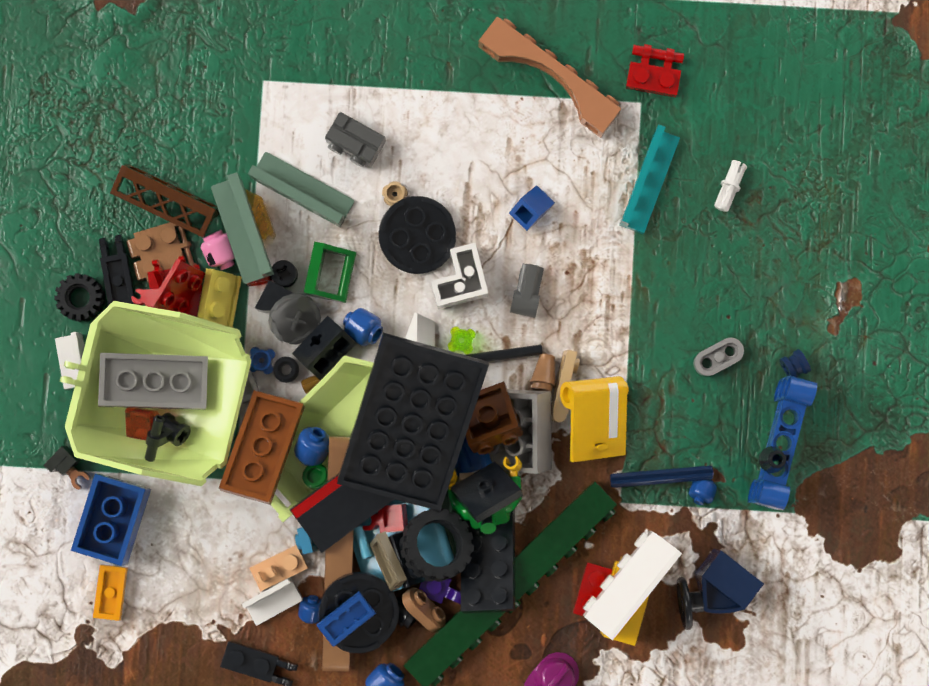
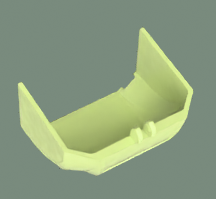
M113 301L90 324L81 363L64 362L66 368L79 370L76 380L67 376L60 378V382L75 385L65 424L74 456L144 476L196 486L205 484L207 482L206 478L217 468L222 469L227 464L251 366V358L249 354H245L239 339L242 337L240 330L181 312ZM100 353L208 356L206 410L98 407ZM171 413L175 416L176 421L180 424L185 423L191 428L189 437L182 445L174 446L171 442H168L158 447L155 461L148 462L145 460L147 449L146 437L148 431L152 428L155 416Z

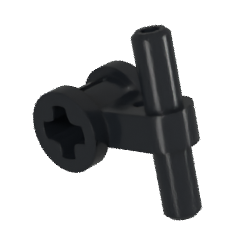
M171 413L155 416L152 428L148 431L146 437L147 449L145 460L148 462L155 461L158 447L168 442H171L174 446L182 445L189 437L191 428L185 423L180 424Z

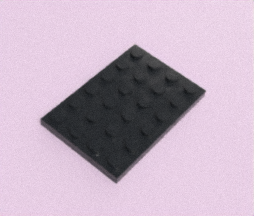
M383 332L339 471L337 484L441 511L489 367V362Z

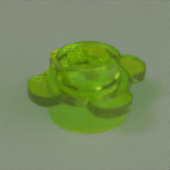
M457 326L453 327L450 330L452 337L451 342L448 343V349L452 352L457 350L463 351L464 354H470L473 351L471 346L472 340L476 336L474 330L468 329L466 331ZM460 338L464 339L463 343L459 342Z

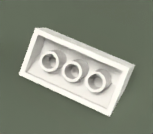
M650 531L648 534L643 532L634 543L637 547L631 555L626 553L617 564L620 568L614 577L608 575L600 585V588L603 589L597 598L592 596L583 607L585 610L583 616L612 641L682 554L653 531Z

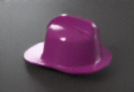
M555 652L549 654L531 672L524 686H576L579 679L577 663L571 656L565 653Z

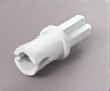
M733 160L731 162L725 180H722L720 183L722 187L714 204L720 211L727 212L736 192H739L741 189L739 184L747 169V165L743 163L740 166V161Z

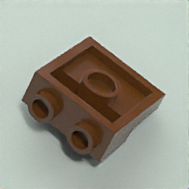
M504 381L480 391L466 433L468 446L473 453L478 452V454L484 455L493 451V446L498 444L512 445L516 443L518 437L523 435L517 413Z

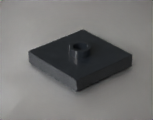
M495 461L450 487L452 494L477 523L523 496L519 486Z

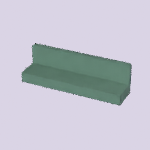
M268 152L263 154L257 167L252 165L248 172L249 177L338 227H341L354 204L352 198Z
M236 172L227 175V181L211 186V190L243 283L248 284L274 275L241 177Z

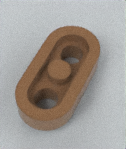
M412 587L403 593L402 602L406 610L428 631L435 633L443 628L446 624L444 611L439 606H436L424 591Z

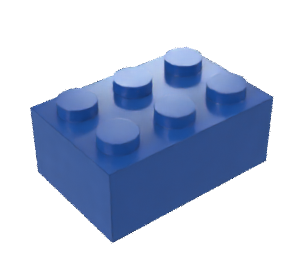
M95 474L71 551L119 566L128 565L151 489L107 475Z

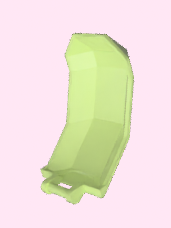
M343 356L333 369L299 402L303 403L305 408L277 489L291 505L286 507L275 494L271 506L279 514L278 518L282 522H285L293 515L290 508L315 491L308 488L303 482L302 474L307 466L302 464L294 453V447L300 432L307 427H319L326 431L329 436L350 437L373 362ZM327 456L326 460L322 463V465H324L327 469H328V456Z

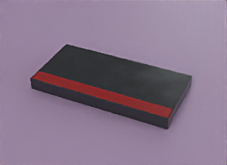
M338 473L290 508V511L320 552L323 553L394 499L337 484Z

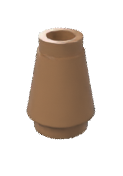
M540 354L530 380V384H532L531 390L551 391L552 393V388H555V356Z

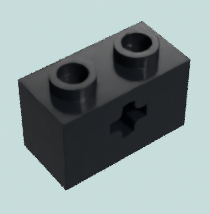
M327 316L292 354L321 381L357 343Z

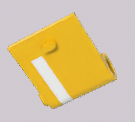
M621 376L564 382L561 385V402L564 407L571 409V462L626 455L627 394L629 388L627 382Z

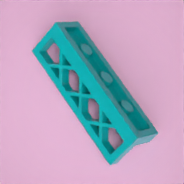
M659 124L653 134L619 225L640 234L645 233L680 137L664 132L666 127Z

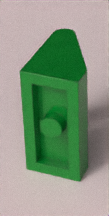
M314 241L304 294L346 303L356 252ZM326 252L345 256L337 295L318 290Z

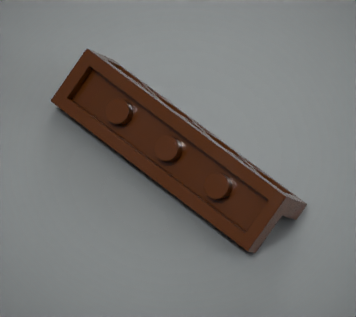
M130 164L121 166L110 192L114 196L201 237L206 236L213 218L219 215L217 205ZM124 178L133 182L136 192L127 195L119 191ZM149 190L156 192L160 203L152 206L146 204L142 193ZM162 196H164V197H166V198H169V199L166 200V201H164V199H163ZM172 201L179 203L183 214L176 217L169 215L165 204ZM161 206L163 211L157 209L156 207ZM186 207L192 209V211L187 212ZM198 212L206 216L201 229L192 225L189 218L190 214ZM184 217L186 222L180 220L179 218Z

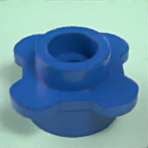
M253 347L250 350V371H263L265 374L272 373V360L276 355L274 350H261L258 347ZM260 358L264 359L263 363L259 362Z

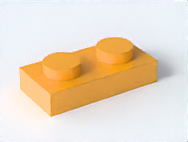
M100 565L93 618L121 620L128 567Z

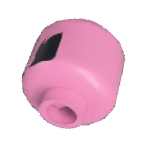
M219 230L203 238L204 242L200 248L210 267L215 268L219 266L220 270H224L235 264L233 261L235 257L227 233Z

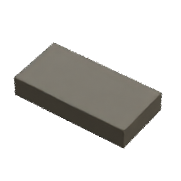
M385 531L375 536L370 543V547L389 589L393 591L399 589L407 578Z

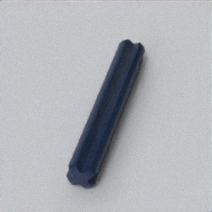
M712 466L615 473L610 475V485L613 488L712 480L714 471Z

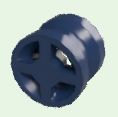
M799 349L793 351L791 356H784L779 359L786 376L798 377L802 373L807 374L811 372L806 357Z

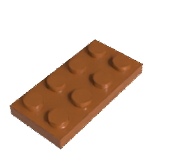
M253 391L219 486L220 491L271 505L305 408L303 403Z

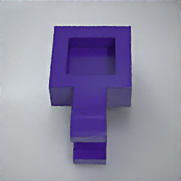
M451 578L441 582L434 580L431 582L424 581L419 587L429 599L442 604L444 597L461 604V591L449 587L452 581Z

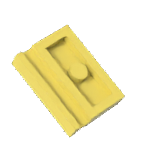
M206 268L197 317L233 327L242 277Z

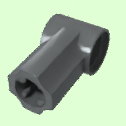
M522 264L510 313L532 318L536 317L540 299L538 294L544 268L533 264Z

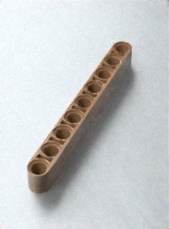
M329 436L327 481L339 473L350 437ZM353 530L325 550L324 592L337 578L352 573ZM323 635L322 671L349 672L350 652L343 651L337 646L333 647Z

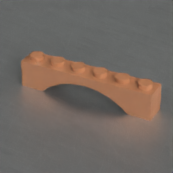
M497 16L479 39L478 47L498 62L527 64L552 76L571 97L578 112L580 123L601 138L621 111V108L618 106L619 102L612 96L607 95L605 97L597 91L599 88L588 79L584 81L578 77V72L570 65L566 64L564 66L558 62L557 56L548 49L543 51L536 45V40L530 35H522L516 31V26L506 18L502 20Z

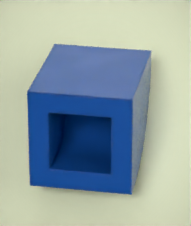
M536 185L517 202L509 214L528 231L546 214L555 202Z

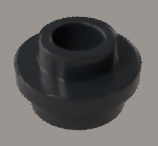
M281 357L273 366L274 376L281 382H292L299 375V365L291 357ZM285 365L291 367V372L288 375L282 373V368Z

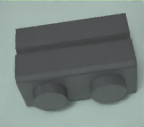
M342 112L338 113L333 125L325 136V140L329 144L328 148L339 155L344 152L352 156L350 161L360 167H364L365 164L371 167L386 142L385 136Z

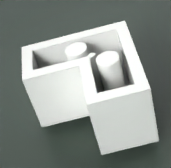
M476 243L450 249L456 275L431 281L437 308L442 309L488 297V290Z

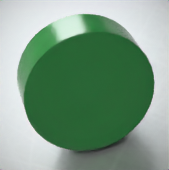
M322 464L307 466L302 474L303 482L312 490L318 489L327 482L328 469Z

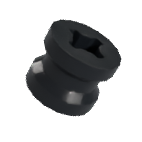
M280 260L273 264L272 270L274 275H271V278L276 284L288 288L296 283L298 272L291 262Z

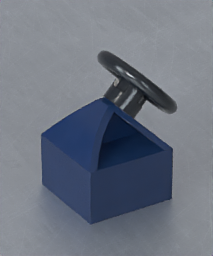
M713 549L695 572L698 591L689 592L686 579L683 577L677 579V600L684 629L690 630L693 626L692 612L732 613L745 610L764 583L723 551Z

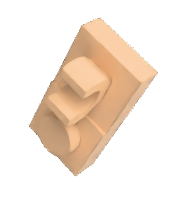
M295 545L249 569L261 592L309 567L301 551Z

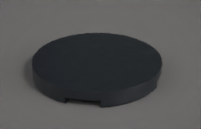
M423 196L407 197L394 203L383 215L378 230L379 245L386 259L399 270L412 274L428 273L441 267L451 256L450 249L454 248L456 243L455 224L449 211L436 200Z
M353 572L337 578L327 587L319 603V622L358 591L376 612L374 616L335 645L346 652L366 653L379 648L395 631L398 623L399 606L394 592L389 589L385 581L370 573Z

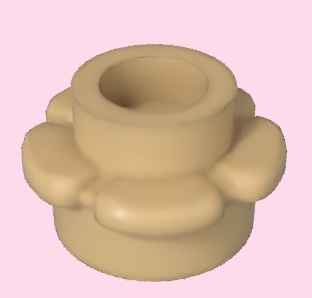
M397 181L390 182L382 190L384 202L389 206H392L408 195L406 187ZM396 192L397 196L394 197L392 193Z

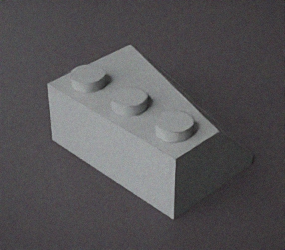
M508 389L523 435L518 437V441L512 445L501 443L493 446V451L489 453L491 461H495L504 471L510 472L505 468L503 460L507 456L510 461L509 466L512 467L516 463L515 456H517L522 462V468L518 471L519 473L539 474L552 470L551 391Z

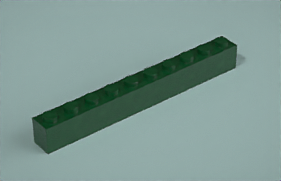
M595 481L515 556V609L521 604L519 599L525 593L529 596L540 586L537 581L542 576L546 575L549 577L559 568L556 563L563 556L568 559L578 549L575 545L582 538L587 541L597 531L594 527L601 520L605 523L616 513L613 508L617 504ZM460 609L403 666L422 686H436L444 678L442 673L448 667L454 669L464 659L461 656L462 653L468 648L471 651L474 650L483 641L480 636L487 629L491 633L501 624L502 621L499 618L505 612L462 613Z

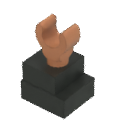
M61 446L43 465L50 472L59 471L62 475H68L73 487L78 490L82 489L81 485L77 483L79 476H83L86 480L91 479L87 472L79 471L75 468L80 459L76 458L67 446Z

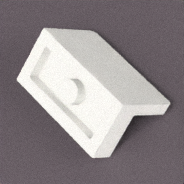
M72 332L70 336L55 338L61 376L71 377L76 380L79 370L66 368L64 362L80 364L85 344L83 334ZM63 383L65 390L74 389L75 385Z
M292 577L242 603V606L248 609L257 626L303 601V597Z

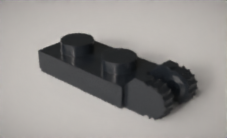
M122 234L115 235L118 255L110 256L109 243L106 237L100 238L99 244L102 256L100 261L108 306L113 301L135 304L131 299L132 296L135 297L128 254H126Z
M228 641L220 667L266 682L292 686L293 680L285 676L276 675L274 672L276 666L289 671H297L298 665L280 659L278 655Z

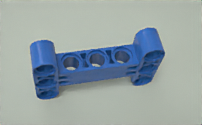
M791 375L779 380L774 395V401L778 402L766 448L770 446L777 447V438L779 436L785 437L788 442L787 448L783 451L786 456V462L780 474L776 477L762 468L760 469L758 480H753L751 484L748 503L774 510L785 509L790 495V487L786 486L806 407L812 405L816 395V382ZM786 410L794 414V422L791 425L783 421V414ZM778 455L773 456V462L779 461Z

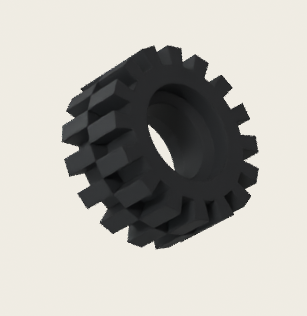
M76 273L74 276H66V280L62 279L59 282L61 286L59 288L56 287L55 290L58 292L57 296H54V300L58 303L56 307L61 311L62 315L71 320L86 322L90 321V318H96L98 312H102V304H105L106 301L103 299L105 291L102 290L101 284L94 278ZM78 288H85L90 295L89 302L86 306L77 308L71 302V294Z

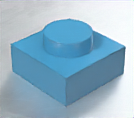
M303 527L298 528V534H295L297 548L299 550L302 549L303 554L318 551L317 546Z

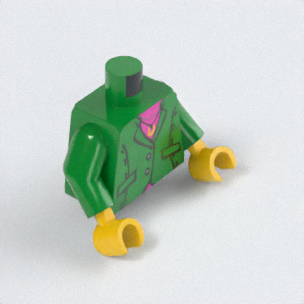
M506 456L503 464L510 471V478L521 489V476H518V471L522 468V462L515 456L516 463L510 467L509 458ZM455 470L448 487L449 490H447L453 511L461 516L460 518L464 521H470L472 528H480L484 534L494 533L496 525L507 523L510 520L511 512L515 510L522 497L477 523L451 492L450 487L455 485L458 479Z

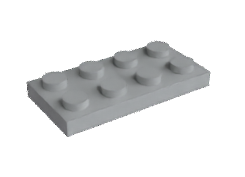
M100 353L98 407L206 410L208 356Z

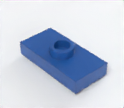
M358 591L316 625L334 647L374 616L376 612Z

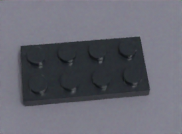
M515 510L511 512L510 520L507 523L496 525V531L491 534H484L480 528H472L470 521H465L469 526L467 527L468 531L472 532L473 535L471 542L474 545V551L470 554V557H472L471 561L461 572V612L515 611Z

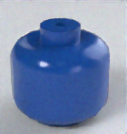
M712 480L693 481L688 493L691 498H694V503L698 505L709 504L714 500L717 487Z
M315 595L304 597L303 601L299 603V618L308 624L318 623V609L321 599H318Z

